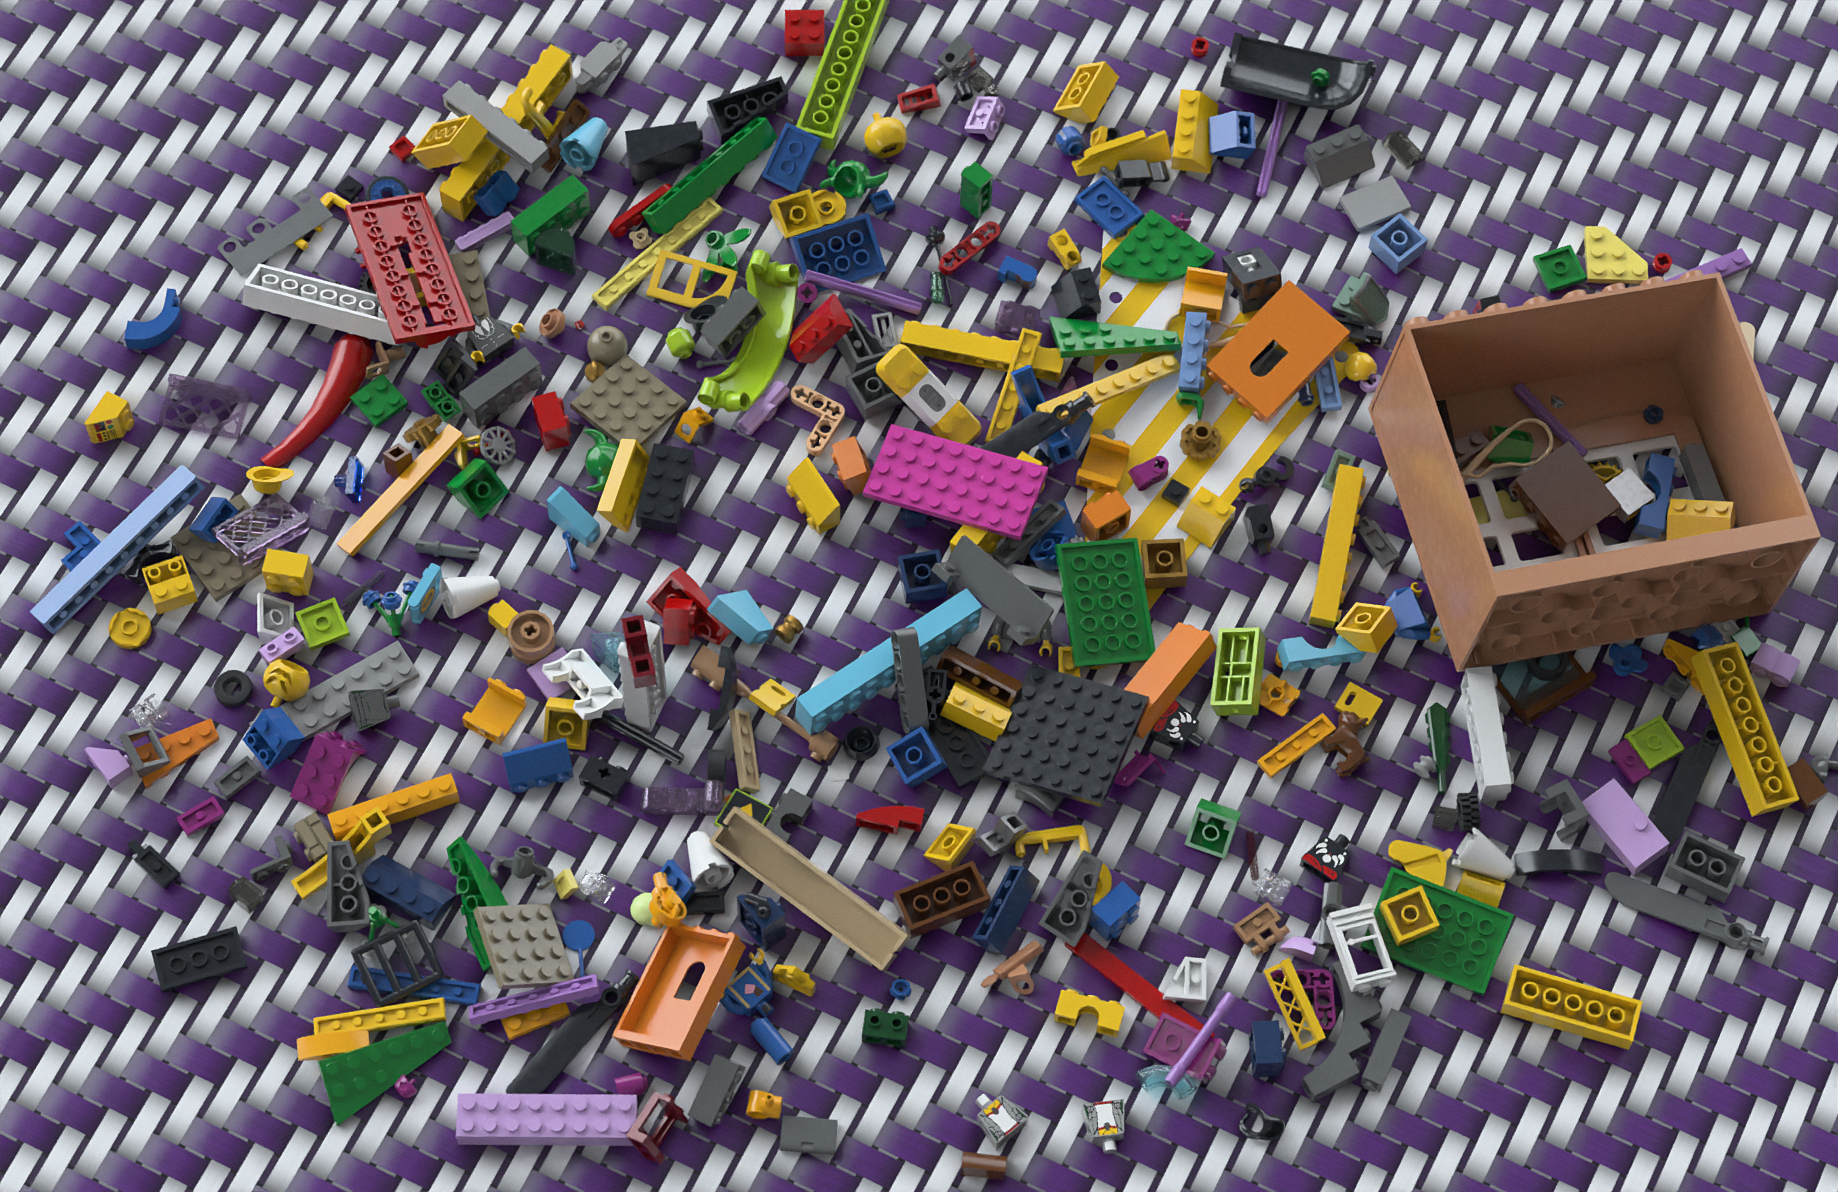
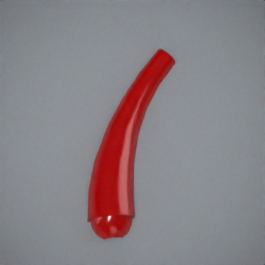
M346 333L334 344L323 384L311 408L298 426L278 446L260 458V461L267 467L281 468L294 459L328 429L350 403V397L357 392L366 376V368L370 365L374 353L367 337Z

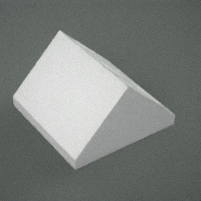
M258 593L257 632L261 645H264L294 627V603Z

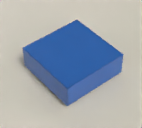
M887 189L868 196L876 215L895 208V204Z

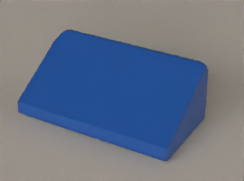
M1087 410L1081 413V416L1076 419L1073 425L1066 426L1064 430L1071 438L1075 451L1078 450L1093 422V417Z

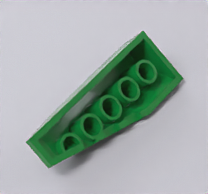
M458 837L446 850L452 875H456L457 886L455 887L457 895H461L462 899L461 913L466 916L467 920L466 934L483 971L492 969L473 911L477 907L506 906L508 903L476 853L463 837Z

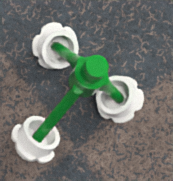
M373 904L369 908L368 912L371 920L369 940H364L362 945L374 939L377 927H381L384 924L394 928L400 927L399 924L387 918V911L384 906ZM413 930L402 935L406 944L418 941ZM374 950L362 954V956L367 959H373L376 957Z

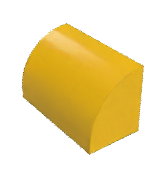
M1464 869L1457 893L1498 908L1505 882Z

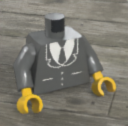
M475 314L472 315L475 322V330L467 332L465 350L471 356L476 366L478 361L484 366L514 346L513 335L516 339H520L519 333H526V330L521 323L513 325L499 319L495 320L492 317H487L481 321Z
M998 615L995 616L991 632L993 637L988 640L989 650L992 643L998 644L997 652L1001 648L999 636H1001V639L1014 640L1006 634L1010 625ZM1050 620L1036 640L1037 643H1041V640H1043L1039 650L1040 656L1043 655L1044 648L1049 650V656H1051L1053 646L1049 643V640H1051Z

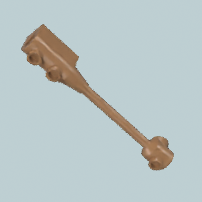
M703 645L691 663V668L694 669L692 674L701 680L706 677L711 681L709 685L719 692L723 687L725 669L718 667L719 655ZM737 668V675L739 676L741 671ZM738 679L736 695L748 699L752 691ZM782 712L774 716L778 721L809 741V750L812 751L810 756L818 762L822 760L829 761L837 751L839 739L827 730L823 733L810 735L801 725Z

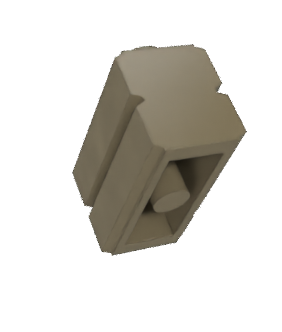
M312 813L293 825L295 830L293 836L298 845L303 843L306 848L303 852L309 862L313 860L316 864L327 855V842H334L317 813Z

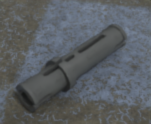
M417 539L416 553L434 554V557L441 555L475 561L479 559L480 548L445 544L439 540L431 542Z

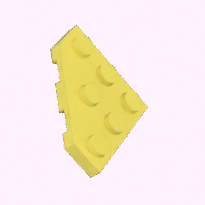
M1585 226L1587 283L1641 284L1648 279L1647 262L1606 227Z

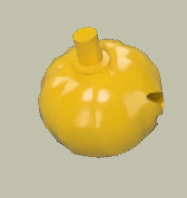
M879 112L872 115L874 122L866 128L864 133L866 148L872 155L878 158H888L898 154L904 149L908 140L905 126L894 117L882 118ZM896 146L895 150H892L891 152H882L885 150H890L891 148H894Z
M285 659L271 662L263 676L264 687L270 694L274 695L271 706L279 707L282 699L285 701H295L303 698L308 692L310 684L308 671L300 665Z

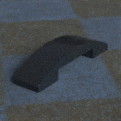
M721 646L718 667L725 669L719 710L710 709L707 730L718 732L726 722L729 711L732 710L737 692L738 675L736 660L732 649L726 646Z
M1549 849L1514 855L1516 876H1537L1538 873L1580 872V875H1602L1601 854L1596 852Z

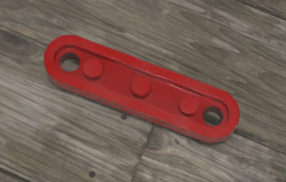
M669 183L664 184L613 220L608 227V232L613 237L624 236L630 228L639 225L643 221L644 216L642 212L670 190L672 186Z

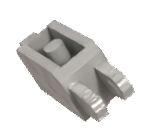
M618 37L610 44L606 41L600 42L580 62L581 73L575 80L578 93L583 94L589 91L592 86L597 88L600 84H604L608 80L609 75L620 68L622 56L628 49L626 41Z

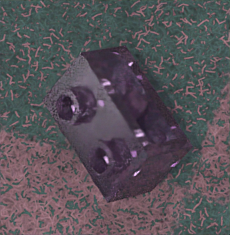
M1001 300L995 319L994 330L1019 337L1022 328L1037 331L1041 309L1031 305H1020L1014 301Z

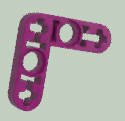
M1323 969L1295 970L1297 976H1303L1307 981L1302 986L1304 991L1313 992L1314 1013L1323 1032L1328 1033L1332 1031L1335 1026L1336 1016L1331 973ZM1282 970L1274 971L1271 974L1273 981L1276 980V977H1280L1281 981L1284 980ZM1310 976H1313L1312 980H1319V977L1323 976L1324 980L1328 981L1324 985L1320 981H1313V984L1310 985ZM1326 996L1330 1000V1004L1322 1006L1318 1003V998ZM1323 1012H1327V1021H1331L1328 1026H1324V1023L1321 1022Z

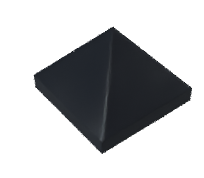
M1041 448L1037 449L1033 458L1042 462L1043 466L1048 467L1052 461Z

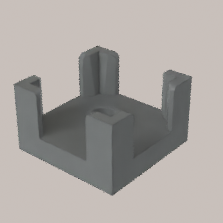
M1565 779L1545 789L1544 795L1548 796V798L1539 803L1542 813L1547 814L1559 808L1564 815L1562 820L1565 823V827L1556 832L1560 841L1582 831L1589 817V812L1569 781Z

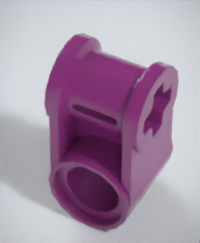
M1156 456L1142 464L1136 465L1130 469L1128 474L1138 491H1144L1167 477L1169 462L1163 456Z

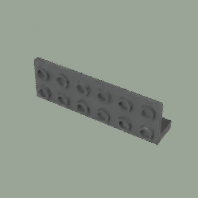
M966 535L961 536L947 562L935 563L932 571L946 583L959 582L1008 623L1010 628L1006 634L1021 646L1035 644L1054 612V609Z

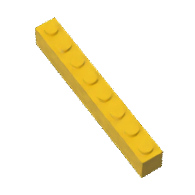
M905 321L900 344L907 346L916 355L1008 372L1018 343L1016 340L1008 341L996 336L987 337L975 332L967 333L959 329H946L938 325L921 324L918 321ZM1039 346L1032 365L1035 377L1060 382L1065 358L1060 357L1057 348L1049 349Z
M1339 464L1308 624L1333 629L1335 622L1340 621L1342 610H1338L1339 603H1343L1345 596L1342 585L1347 583L1349 574L1345 569L1346 564L1350 565L1352 553L1349 552L1350 545H1354L1356 534L1352 533L1353 526L1357 527L1359 514H1356L1357 507L1361 508L1363 496L1359 494L1360 489H1364L1366 477L1363 476L1364 469Z

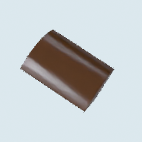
M1804 758L1787 767L1800 799L1798 802L1805 811L1812 808L1827 795L1828 790Z
M963 1151L960 1175L1005 1180L1007 1156Z

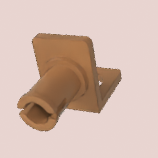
M380 341L376 342V355L380 363L367 366V380L382 374H388L391 361L406 358L403 346L400 345L399 347L385 350ZM381 368L378 372L371 373L373 370Z

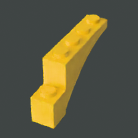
M378 806L360 817L358 823L341 840L350 841L358 865L376 855L374 844L392 833L389 821ZM327 855L291 881L292 886L303 901L327 886Z

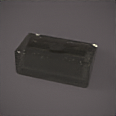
M1402 130L1389 132L1382 141L1384 147L1406 170L1425 159V155Z

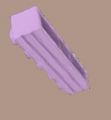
M507 211L500 214L497 218L491 219L488 223L480 225L477 229L469 231L466 235L458 237L455 240L459 253L473 251L512 229L511 220L514 219L513 216Z

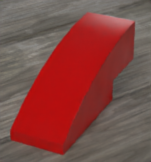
M887 806L857 813L856 826L898 835L899 827L921 832L925 809L912 806Z

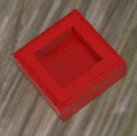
M403 135L389 146V150L403 163L413 155L411 152L416 146Z

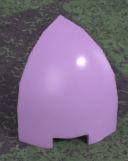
M1296 936L1282 943L1278 951L1311 962L1318 942L1306 937Z

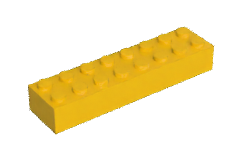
M1738 641L1702 650L1690 658L1751 816L1786 808L1800 800Z

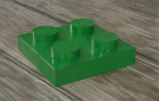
M1571 244L1533 257V262L1548 293L1585 282L1587 279Z
M384 374L350 397L352 403L375 428H378L409 406L408 401Z

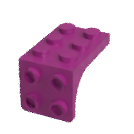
M325 731L324 733L316 734L290 797L322 813L330 814L351 765L358 756L366 753V749L362 748L363 744L355 740L347 741L343 739V734L336 731L331 733Z
M1162 1012L1143 1052L1174 1067L1200 1031ZM1210 1036L1187 1068L1185 1074L1204 1084L1208 1080L1212 1081L1217 1072L1215 1066L1218 1060L1222 1061L1227 1052L1224 1041Z

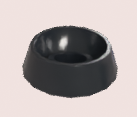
M865 726L852 728L846 734L843 741V749L846 755L857 761H864L874 757L880 747L877 734Z

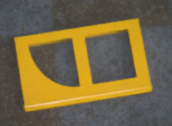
M661 249L646 296L688 308H694L705 300L717 295H723L729 300L738 271ZM667 259L693 266L684 295L658 288ZM701 269L727 276L722 287L714 294L705 298H692Z

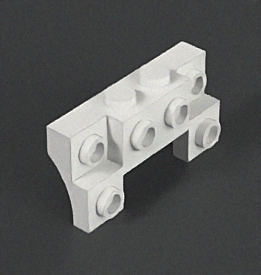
M583 648L571 650L561 659L543 664L542 672L552 683L567 681L581 697L582 700L574 701L573 709L583 720L601 718L604 710L622 708L623 695Z

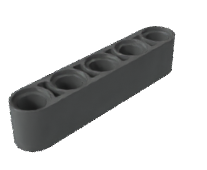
M914 627L893 630L891 632V644L903 729L907 734L921 726L928 730L929 717L917 631Z

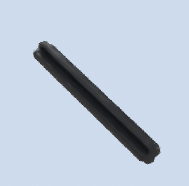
M606 710L603 711L601 718H595L677 765H680L684 759L683 753Z

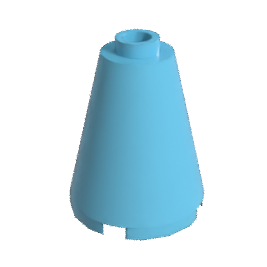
M592 118L559 145V148L561 147L560 155L569 166L574 169L576 167L583 168L581 171L591 170L597 161L608 131L606 122L601 118Z

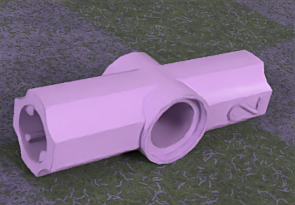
M776 380L737 422V426L743 433L752 435L764 421H768L774 416L779 404L790 394L786 384Z

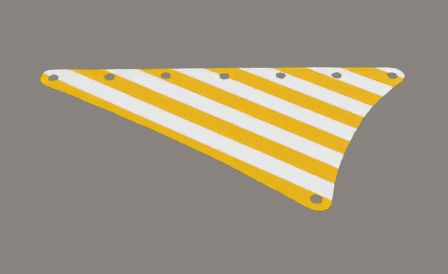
M1136 224L1127 230V235L1135 228ZM1103 229L1099 286L1101 313L1097 314V322L1164 330L1165 323L1170 316L1180 312L1186 275L1182 279L1169 282L1144 283L1138 282L1137 279L1122 278L1102 268V263L1126 236L1118 237L1114 240ZM1119 292L1123 299L1119 303H1113L1109 299L1110 294ZM1224 293L1219 321L1229 325L1248 323L1259 310L1242 314L1239 308V300ZM1178 316L1171 321L1167 331L1177 332L1181 341V347H1183L1186 317ZM1211 322L1210 333L1206 334V339H1209V343L1235 336L1243 327L1229 329ZM1348 341L1338 350L1346 352L1348 357L1359 352L1358 347ZM1275 342L1274 347L1250 368L1251 372L1254 374L1274 349L1287 351ZM1223 347L1208 349V352L1205 351L1204 358H1207V364ZM1182 351L1095 356L1093 383L1168 352L1173 353L1181 366ZM1334 354L1333 359L1339 384L1346 377L1344 373L1345 362H1338ZM1116 360L1118 368L1115 371L1107 370L1105 368L1106 361ZM1203 370L1202 377H1205L1204 389L1200 390V396L1204 400V410L1200 421L1209 422L1211 428H1217L1222 437L1220 451L1214 458L1206 457L1204 462L1193 461L1190 455L1183 454L1180 448L1182 430L1186 425H1195L1198 421L1196 407L1179 405L1177 403L1176 395L1179 393L1180 371L1092 408L1091 416L1093 417V422L1090 428V436L1091 433L1097 435L1102 434L1105 429H1111L1115 432L1113 440H1122L1131 445L1130 455L1117 489L1131 508L1129 527L1108 540L1137 538L1141 558L1142 540L1184 538L1187 561L1201 543L1176 527L1190 500L1203 486L1231 504L1241 493L1239 488L1240 481L1243 478L1252 479L1255 471L1266 463L1276 449L1320 404L1315 376L1309 380L1311 394L1314 395L1312 405L1302 406L1298 401L1300 397L1298 391L1274 418L1266 424L1263 421H1258L1252 415L1253 412L1240 406L1237 398L1226 394L1222 386L1217 381H1211L1206 375V370ZM1156 456L1165 457L1169 462L1167 477L1144 491H1138L1128 474L1130 469ZM1172 478L1190 488L1189 494L1180 507L1161 498L1163 491ZM1087 488V504L1099 501L1105 493ZM1085 535V542H1090ZM1166 588L1146 589L1149 610ZM1105 665V666H1094V667H1088V668H1091V669H1102V668L1107 667V666H1109V665Z

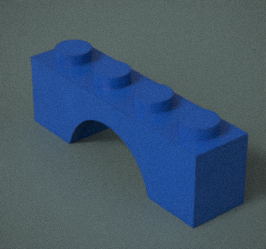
M1650 453L1645 462L1643 480L1654 490L1656 501L1652 504L1641 506L1636 515L1634 533L1658 539L1660 534L1666 531L1667 520H1665V517L1668 514L1670 505L1668 499L1672 496L1674 489L1671 481L1675 478L1677 467H1674V458Z

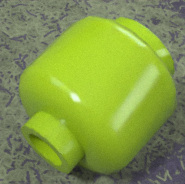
M682 327L672 329L666 338V344L673 357L685 359L692 355L696 344L689 330Z

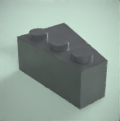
M849 308L845 312L853 327L836 344L853 374L880 361L891 349L882 344L880 338L877 335H873L867 329V325Z
M715 1054L687 1115L711 1127L720 1124L725 1114L723 1111L732 1100L734 1090L740 1082L746 1066Z

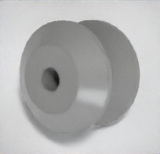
M1422 755L1420 756L1421 762H1414L1413 766L1415 772L1420 777L1428 779L1430 777L1429 771L1436 772V763L1431 757Z

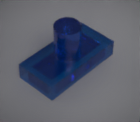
M357 456L349 457L347 474L334 476L335 487H346L345 495L352 503H360L364 465Z

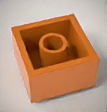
M852 436L832 444L834 452L831 453L834 464H837L839 469L837 474L841 483L843 482L845 489H850L854 496L863 492L871 474V469L865 451L856 437Z
M1118 490L1113 493L1108 492L1099 501L1091 502L1083 508L1080 528L1089 541L1108 540L1129 527L1131 508Z

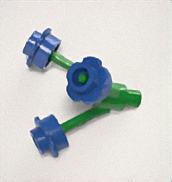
M414 580L403 583L404 588L402 592L407 596L399 614H396L395 609L401 606L402 597L393 591L387 592L381 598L379 591L369 590L362 597L363 606H367L368 609L375 607L386 622L389 623V628L392 629V636L401 635V621L408 606V600L419 583ZM380 602L384 605L385 609L391 610V615H388L379 605Z

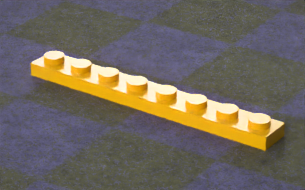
M1168 352L1039 404L1035 410L1052 413L1056 406L1065 404L1070 400H1076L1083 395L1084 391L1089 393L1095 405H1099L1179 372L1180 364L1173 353ZM1068 411L1062 413L1061 419L1068 417Z

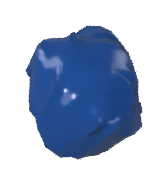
M1703 622L1690 636L1692 640L1699 642L1697 646L1699 649H1709L1725 645L1719 630L1708 623Z

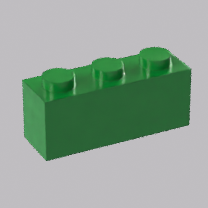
M974 162L970 166H966L961 172L960 206L979 219L991 207L993 175Z

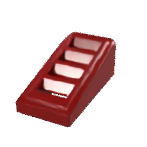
M935 83L897 95L902 114L942 106ZM913 98L917 99V103L914 104ZM905 99L909 100L910 105L906 106Z

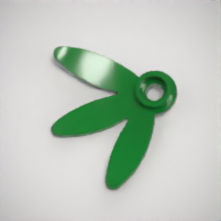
M742 228L725 235L720 231H710L705 238L708 248L711 249L706 262L718 266L720 255L726 264L731 267L736 266L737 255L728 245L743 242L751 235L752 230ZM704 269L703 282L709 281L715 272Z

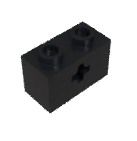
M592 755L579 775L580 785L617 803L630 782L629 773H627L625 768L621 766L615 767L609 764L606 759L602 757L596 758Z

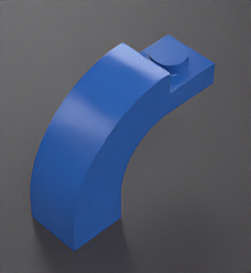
M167 288L164 307L156 318L146 322H127L124 340L128 349L153 348L163 344L176 333L183 316L180 310V297L177 296L175 289Z

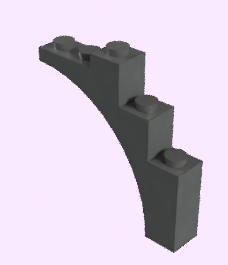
M1340 960L1332 965L1330 972L1336 981L1342 1000V1030L1340 1038L1330 1055L1320 1066L1302 1079L1301 1086L1312 1103L1358 1078L1360 1066L1356 1059L1351 1057L1369 1048L1371 1036L1369 1031L1362 1027L1379 1019L1382 1012L1380 1001L1376 997L1374 998L1371 993L1362 996L1363 993H1359V991L1351 992Z

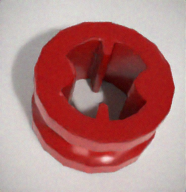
M1202 37L1195 38L1191 44V53L1196 57L1206 56L1209 48L1208 41ZM1200 45V47L1203 46V49L1199 50L1200 48L1197 49L1196 47Z
M1666 253L1657 254L1653 261V269L1658 273L1668 272L1672 265V258ZM1661 261H1665L1663 266L1659 264Z

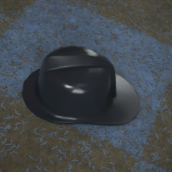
M723 295L713 296L688 310L684 314L683 319L685 322L692 324L694 331L700 334L703 324L707 320H711L717 308L725 304L728 298Z

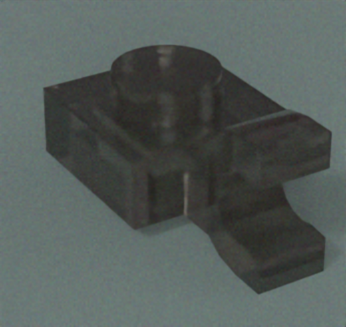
M981 66L965 77V81H968L969 85L978 93L984 90L987 97H998L996 93L998 87L992 84L993 77Z

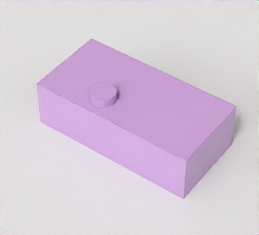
M1614 778L1582 801L1589 812L1588 823L1634 876L1668 851V840Z

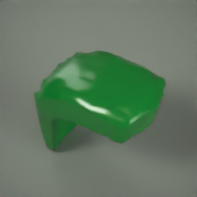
M1193 392L1177 393V403L1179 405L1196 407L1198 421H1200L1204 410V400L1202 397Z

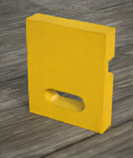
M770 678L758 690L753 691L748 699L774 717L791 704L796 695Z
M1349 682L1334 706V710L1340 713L1343 711L1354 712L1360 718L1367 717L1368 721L1365 723V726L1368 727L1380 708L1383 699ZM1351 694L1355 695L1352 703L1346 705L1345 702Z

